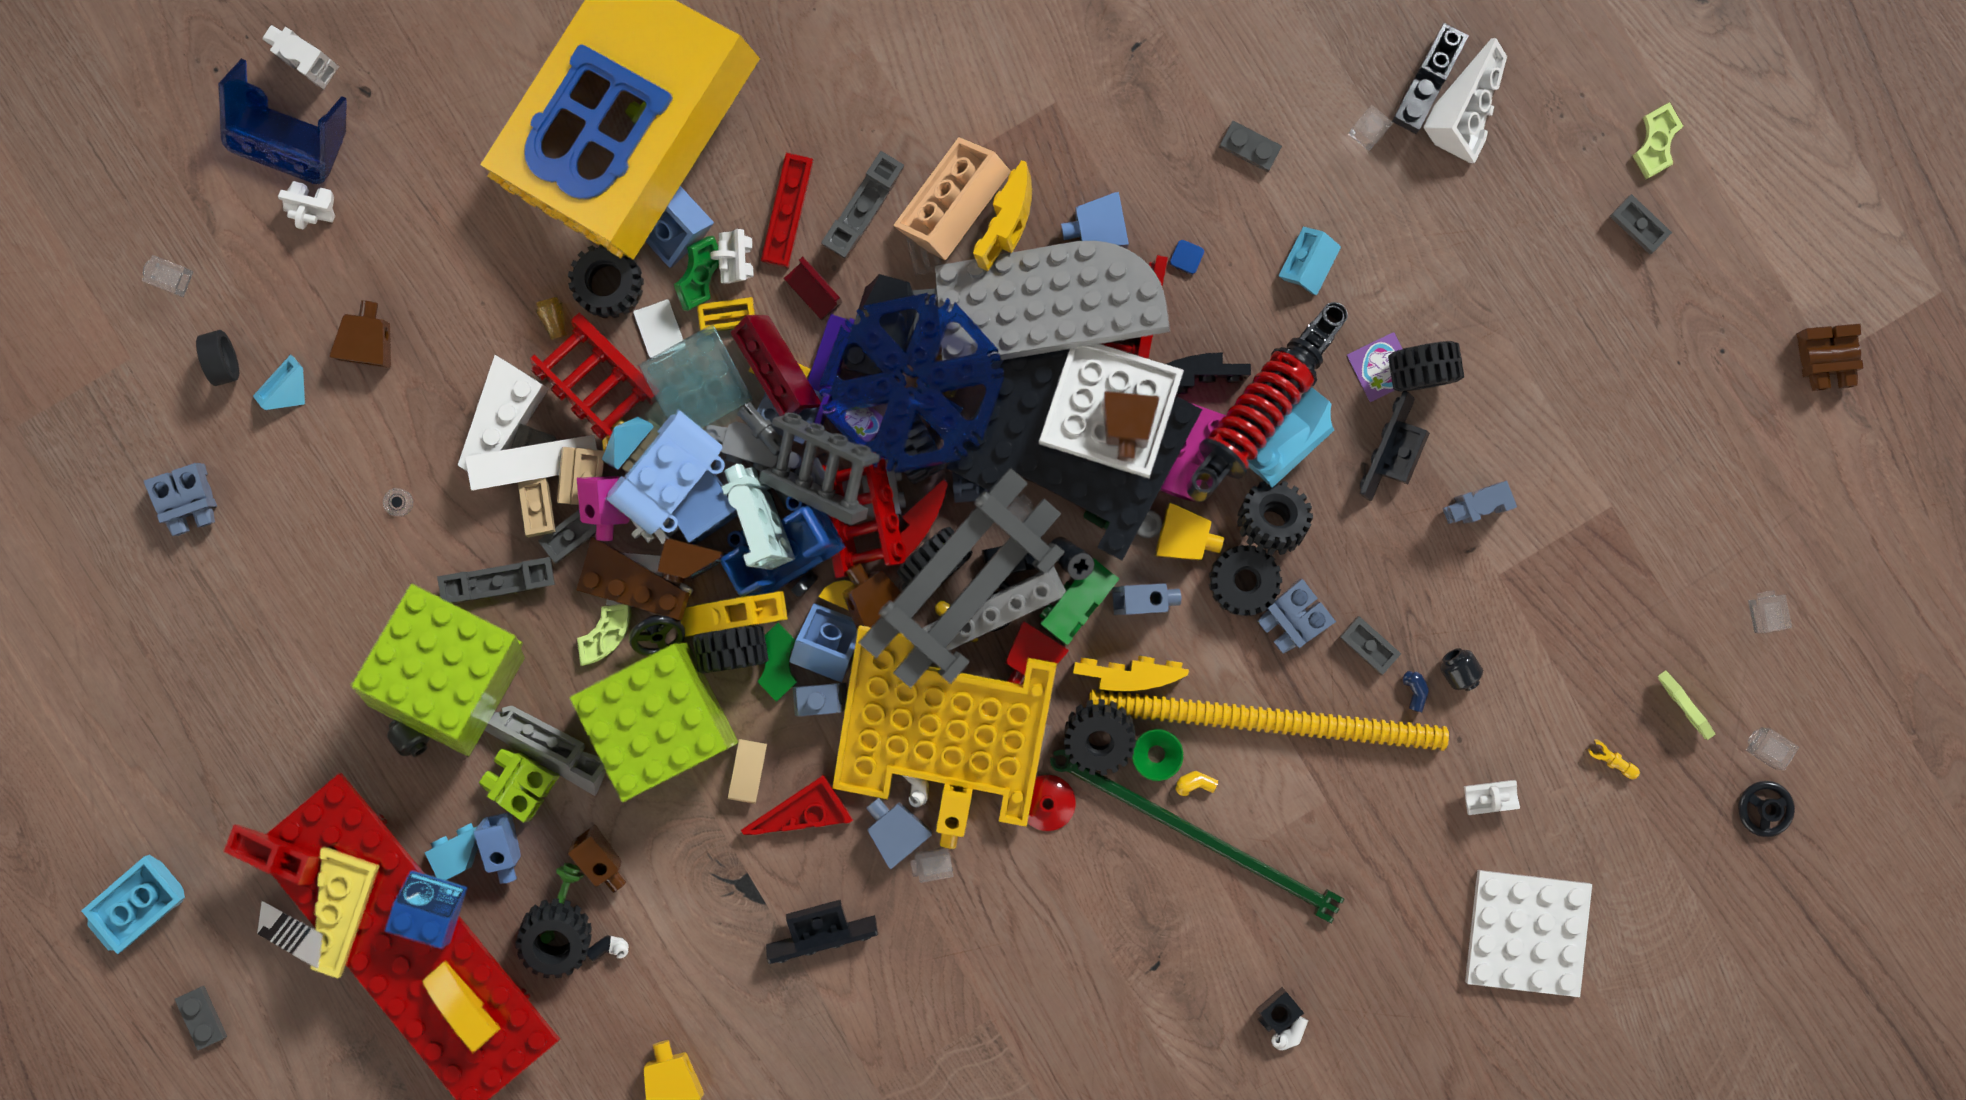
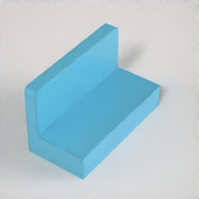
M1303 227L1279 277L1284 281L1301 285L1309 293L1317 295L1341 246L1325 232Z

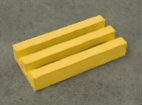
M741 298L698 305L700 332L709 333L734 329L740 321L705 325V322L755 315L753 298ZM748 306V310L704 315L706 310Z

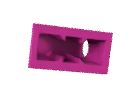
M619 476L577 478L580 520L582 523L596 525V540L612 541L613 524H627L630 521V518L605 499L608 497L609 490L620 478Z

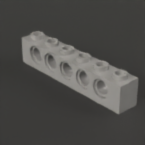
M1054 565L1046 574L1039 572L992 594L945 649L949 651L1062 598L1066 589ZM937 621L923 627V629L928 632Z

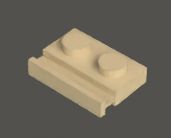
M562 447L557 503L579 505L577 478L602 477L604 462L602 457L604 451Z

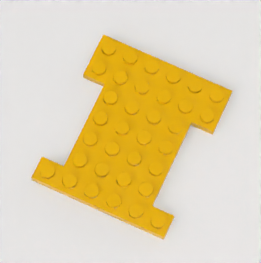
M859 626L832 789L888 799L893 774H899L1003 795L999 822L1027 827L1057 663L1029 658L1024 685L960 673L950 684L938 674L939 668L929 667L910 688L893 672L913 650L914 644L901 633H898L880 655L875 658L858 643L871 627Z

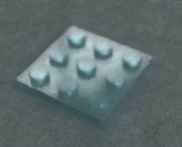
M714 325L702 329L638 365L666 419L672 414H677L679 409L699 427L703 428L753 400Z

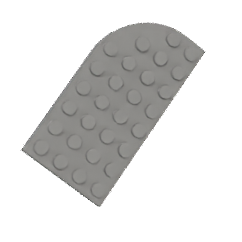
M1076 241L1000 254L989 271L979 268L975 259L935 266L942 358L945 369L1170 332L1166 299L1157 275L1142 258L1116 244L1102 241Z

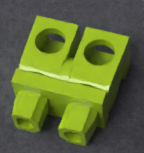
M500 749L494 758V762L503 767L504 771L500 777L491 771H487L479 781V784L489 792L488 798L495 801L523 823L529 822L544 801L542 797H547L560 775L546 769L523 753H514L507 749Z

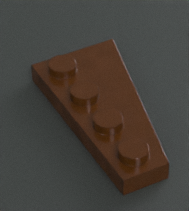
M591 537L577 591L669 616L677 620L683 619L690 595L689 592L669 580L663 579L662 576L657 575L642 564L635 562L620 551L608 546L603 541L596 540V537Z

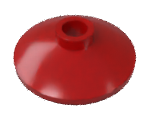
M1055 775L1037 776L1027 823L1042 831H1054L1065 826L1072 818L1076 806L1075 795L1070 785ZM1047 798L1053 801V806L1050 809H1046L1042 805L1043 801Z

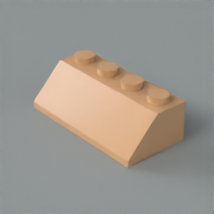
M958 137L893 226L927 252L947 260L1011 171L995 152Z

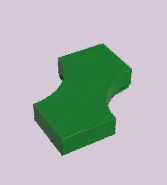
M707 236L687 246V269L682 278L673 284L683 310L688 311L711 299L710 280L716 268L719 267V260L711 259L710 255L711 252L718 251V245L714 236Z
M779 622L765 634L768 661L765 663L762 676L757 681L776 702L797 683L791 672L789 662L796 639Z

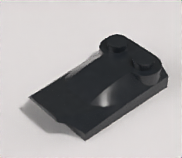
M878 274L865 287L848 345L843 351L842 369L897 383L920 304L909 282Z

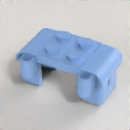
M679 409L677 414H672L657 431L659 435L626 474L625 478L621 476L609 490L608 497L605 498L649 534H653L659 528L666 532L674 531L678 522L671 513L706 470L713 474H718L723 471L725 466L724 461L718 456L722 445ZM715 460L716 464L711 468V463ZM669 518V523L664 526V521Z

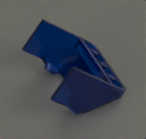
M240 59L218 83L220 132L223 146L235 155L307 182L322 184L331 173L346 134L347 98L341 96L328 113L319 119L318 126L268 108V98L261 88L247 83L246 60Z

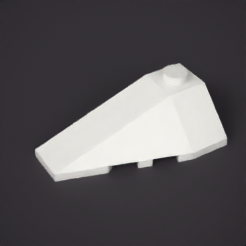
M1496 38L1490 39L1437 101L1423 127L1436 146L1469 163L1476 162L1486 141L1488 131L1484 130L1487 115L1493 114L1494 106L1491 105L1493 91L1499 89L1507 55Z

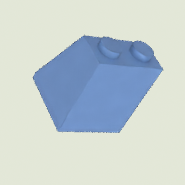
M707 470L671 513L677 519V525L688 542L696 545L738 516L736 508L732 507L729 503V495L724 494L723 484L716 474Z

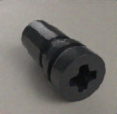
M1057 537L1051 541V543L1056 544L1064 551L1057 562L1072 578L1082 580L1092 573L1094 569L1093 558L1082 548L1077 547L1073 542L1064 537Z

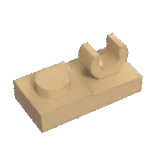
M545 477L518 482L525 535L530 538L555 533L548 479Z

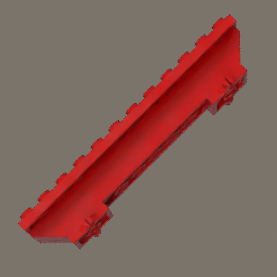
M339 773L271 829L267 835L294 844L319 856L321 855V848L326 847L379 865L346 966L456 1100H489L554 1046L560 1038L528 1000L531 998L530 994L524 995L527 990L524 988L520 990L460 916L458 917L451 943L443 948L385 931L393 904L409 873L412 870L425 873L385 826L388 822L386 819H383L384 816L381 814L377 816L342 773ZM321 863L312 885H298L277 874H271L316 928L317 915H315L319 897L318 877L319 873H321ZM444 961L448 963L484 1004L481 1007L500 1027L495 1034L474 1052L470 1050L448 1023L422 982Z

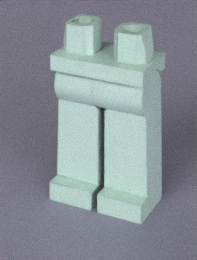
M736 464L724 470L728 484L722 486L725 495H729L728 498L731 506L737 510L751 551L743 555L746 565L772 570L794 560L793 551L773 498L766 491L771 487L759 482L758 473L753 467L744 469L742 464Z

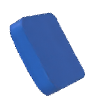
M1180 240L1170 260V265L1189 274H1195L1203 257L1204 249L1188 241Z

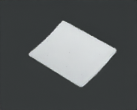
M668 299L634 311V316L650 358L685 345Z

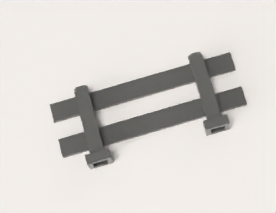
M1011 468L1008 469L989 492L984 491L974 502L976 505L975 509L893 603L888 601L879 612L881 617L858 642L875 658L880 655L899 632L915 645L913 650L893 672L910 688L933 662L941 668L938 674L950 684L961 673L969 661L957 651L952 655L945 648L1027 553L1035 559L1032 565L1039 572L1045 574L1064 553L1056 544L1049 543L1047 545L1040 539L1061 515L1046 499L1043 498L1023 522L1007 509L1010 503L1028 484ZM995 523L1010 538L932 628L926 632L911 619L912 616L990 526Z

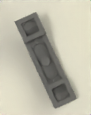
M880 151L866 172L865 179L839 219L835 220L821 244L841 257L846 258L883 205L900 176L904 164Z
M550 557L476 571L437 576L440 597L449 603L488 598L555 585Z

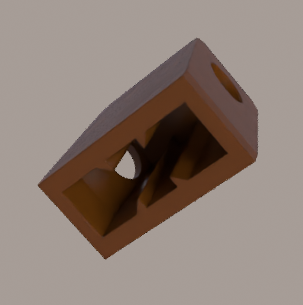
M361 300L359 316L343 315L330 352V358L357 364L385 368L391 367L390 323L382 319H376L378 303Z
M1104 391L1102 407L1106 444L1118 446V460L1125 462L1134 461L1136 447L1147 448L1159 403V396Z
M857 563L846 570L854 585L843 592V597L858 631L859 626L872 627L881 617L879 612L888 601L893 603L902 592L883 571H873L867 575L861 563Z
M595 824L572 841L568 855L594 886L597 887L605 882L612 893H614L626 884V881L618 872L622 862ZM598 863H603L606 866H600Z

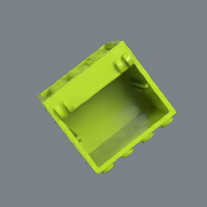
M411 584L351 686L368 707L469 757L525 659L520 648L523 642L517 640L515 635Z
M689 643L673 644L570 697L622 802L738 744V740L704 673L698 672L696 657Z

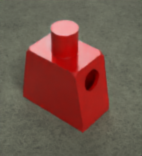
M1023 621L1005 661L1006 664L1014 668L1006 682L1024 685L1029 658L1058 664L1069 650Z

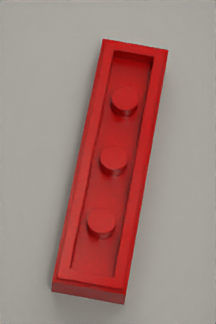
M787 152L785 154L761 262L785 268L790 266L814 162L813 158Z

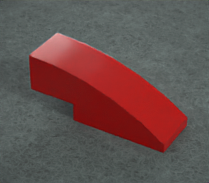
M944 479L902 516L909 524L900 533L905 547V559L918 549L939 515L948 487V483Z
M235 824L223 851L268 874H277L298 885L313 884L322 860L319 855L294 844Z

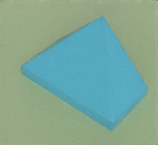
M291 354L253 395L260 407L264 410L305 404L303 367Z
M636 417L614 427L602 460L606 464L619 469L654 426L650 422Z

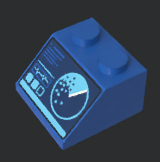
M412 870L393 904L385 931L443 948L451 943L468 887Z

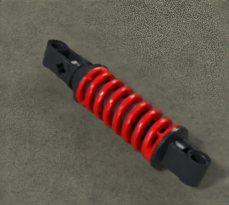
M1338 302L1328 303L1299 338H1292L1288 342L1287 348H1275L1271 353L1270 361L1262 366L1261 372L1254 376L1252 383L1245 388L1244 394L1240 395L1236 399L1235 405L1229 408L1226 417L1219 421L1218 428L1213 429L1208 438L1202 440L1199 444V449L1205 460L1187 485V492L1192 499L1196 501L1207 500L1226 476L1236 479L1243 478L1249 467L1247 460L1257 458V449H1262L1266 446V438L1274 436L1275 427L1281 426L1284 422L1283 416L1291 414L1292 405H1296L1301 401L1300 393L1308 392L1316 384L1318 379L1315 369H1318L1323 363L1322 354L1332 343L1335 335L1348 317L1347 310L1342 304ZM1327 316L1334 317L1337 323L1329 321ZM1196 481H1205L1209 489H1201Z

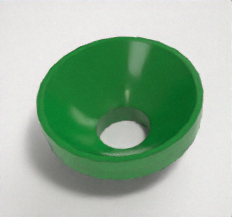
M1153 729L1137 738L1132 760L1136 770L1142 776L1153 781H1162L1171 778L1179 771L1182 766L1184 752L1180 741L1175 735L1166 730ZM1155 745L1161 746L1165 752V756L1160 762H1152L1148 757L1149 749Z

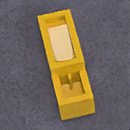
M446 961L422 981L443 1016L472 1052L476 1051L500 1029L481 1007L484 1004Z

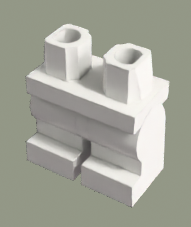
M271 25L263 36V40L272 46L271 52L295 69L297 67L299 72L322 89H325L339 67L322 51L301 39L287 27L280 31Z

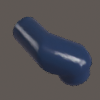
M1407 671L1403 676V683L1410 686L1413 692L1409 709L1422 713L1429 688L1422 674L1417 671L1414 673Z

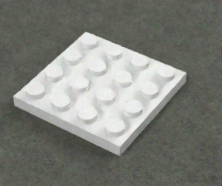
M1101 344L1071 348L1039 444L1149 478L1184 370ZM1104 391L1159 396V403L1147 448L1136 447L1134 461L1125 462L1118 460V446L1106 444L1102 407Z
M1477 870L1465 982L1472 985L1580 997L1592 884Z

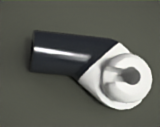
M607 935L588 949L587 955L593 962L605 953L617 955V958H624L629 952V945L623 938Z

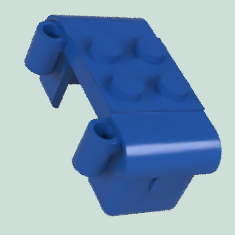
M788 496L786 506L793 513L785 517L781 522L795 559L772 570L747 566L743 555L751 551L744 530L730 532L727 542L735 549L721 558V564L738 595L743 597L773 593L842 551L846 546L828 514L799 501L798 505L797 499Z

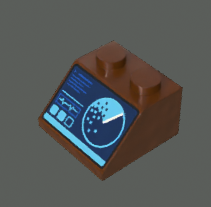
M666 538L657 571L665 573L663 579L684 583L685 578L693 580L720 564L721 558L726 553Z

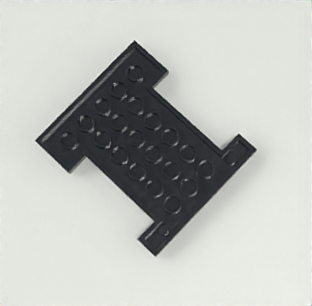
M1070 349L1003 360L954 452L947 469L990 491L1008 469L1011 468L1018 475L1110 522L1097 548L1123 561L1202 409L1176 397L1150 477L1146 478L1039 444Z

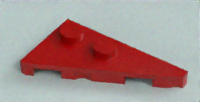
M822 775L741 829L743 835H757L841 823L846 824L854 819L835 790L832 789L833 787L825 775Z

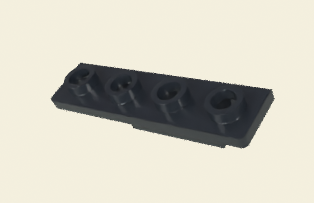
M1403 391L1401 396L1396 398L1392 408V418L1390 422L1385 424L1382 430L1381 437L1383 439L1381 444L1372 453L1370 470L1361 479L1360 494L1369 501L1373 500L1382 476L1407 485L1409 484L1430 433L1427 430L1405 423L1415 400L1407 391Z
M841 899L786 914V921L791 938L766 944L768 964L783 963L799 956H809L829 948H839L844 944L868 940L878 935L876 917L873 915L848 922Z

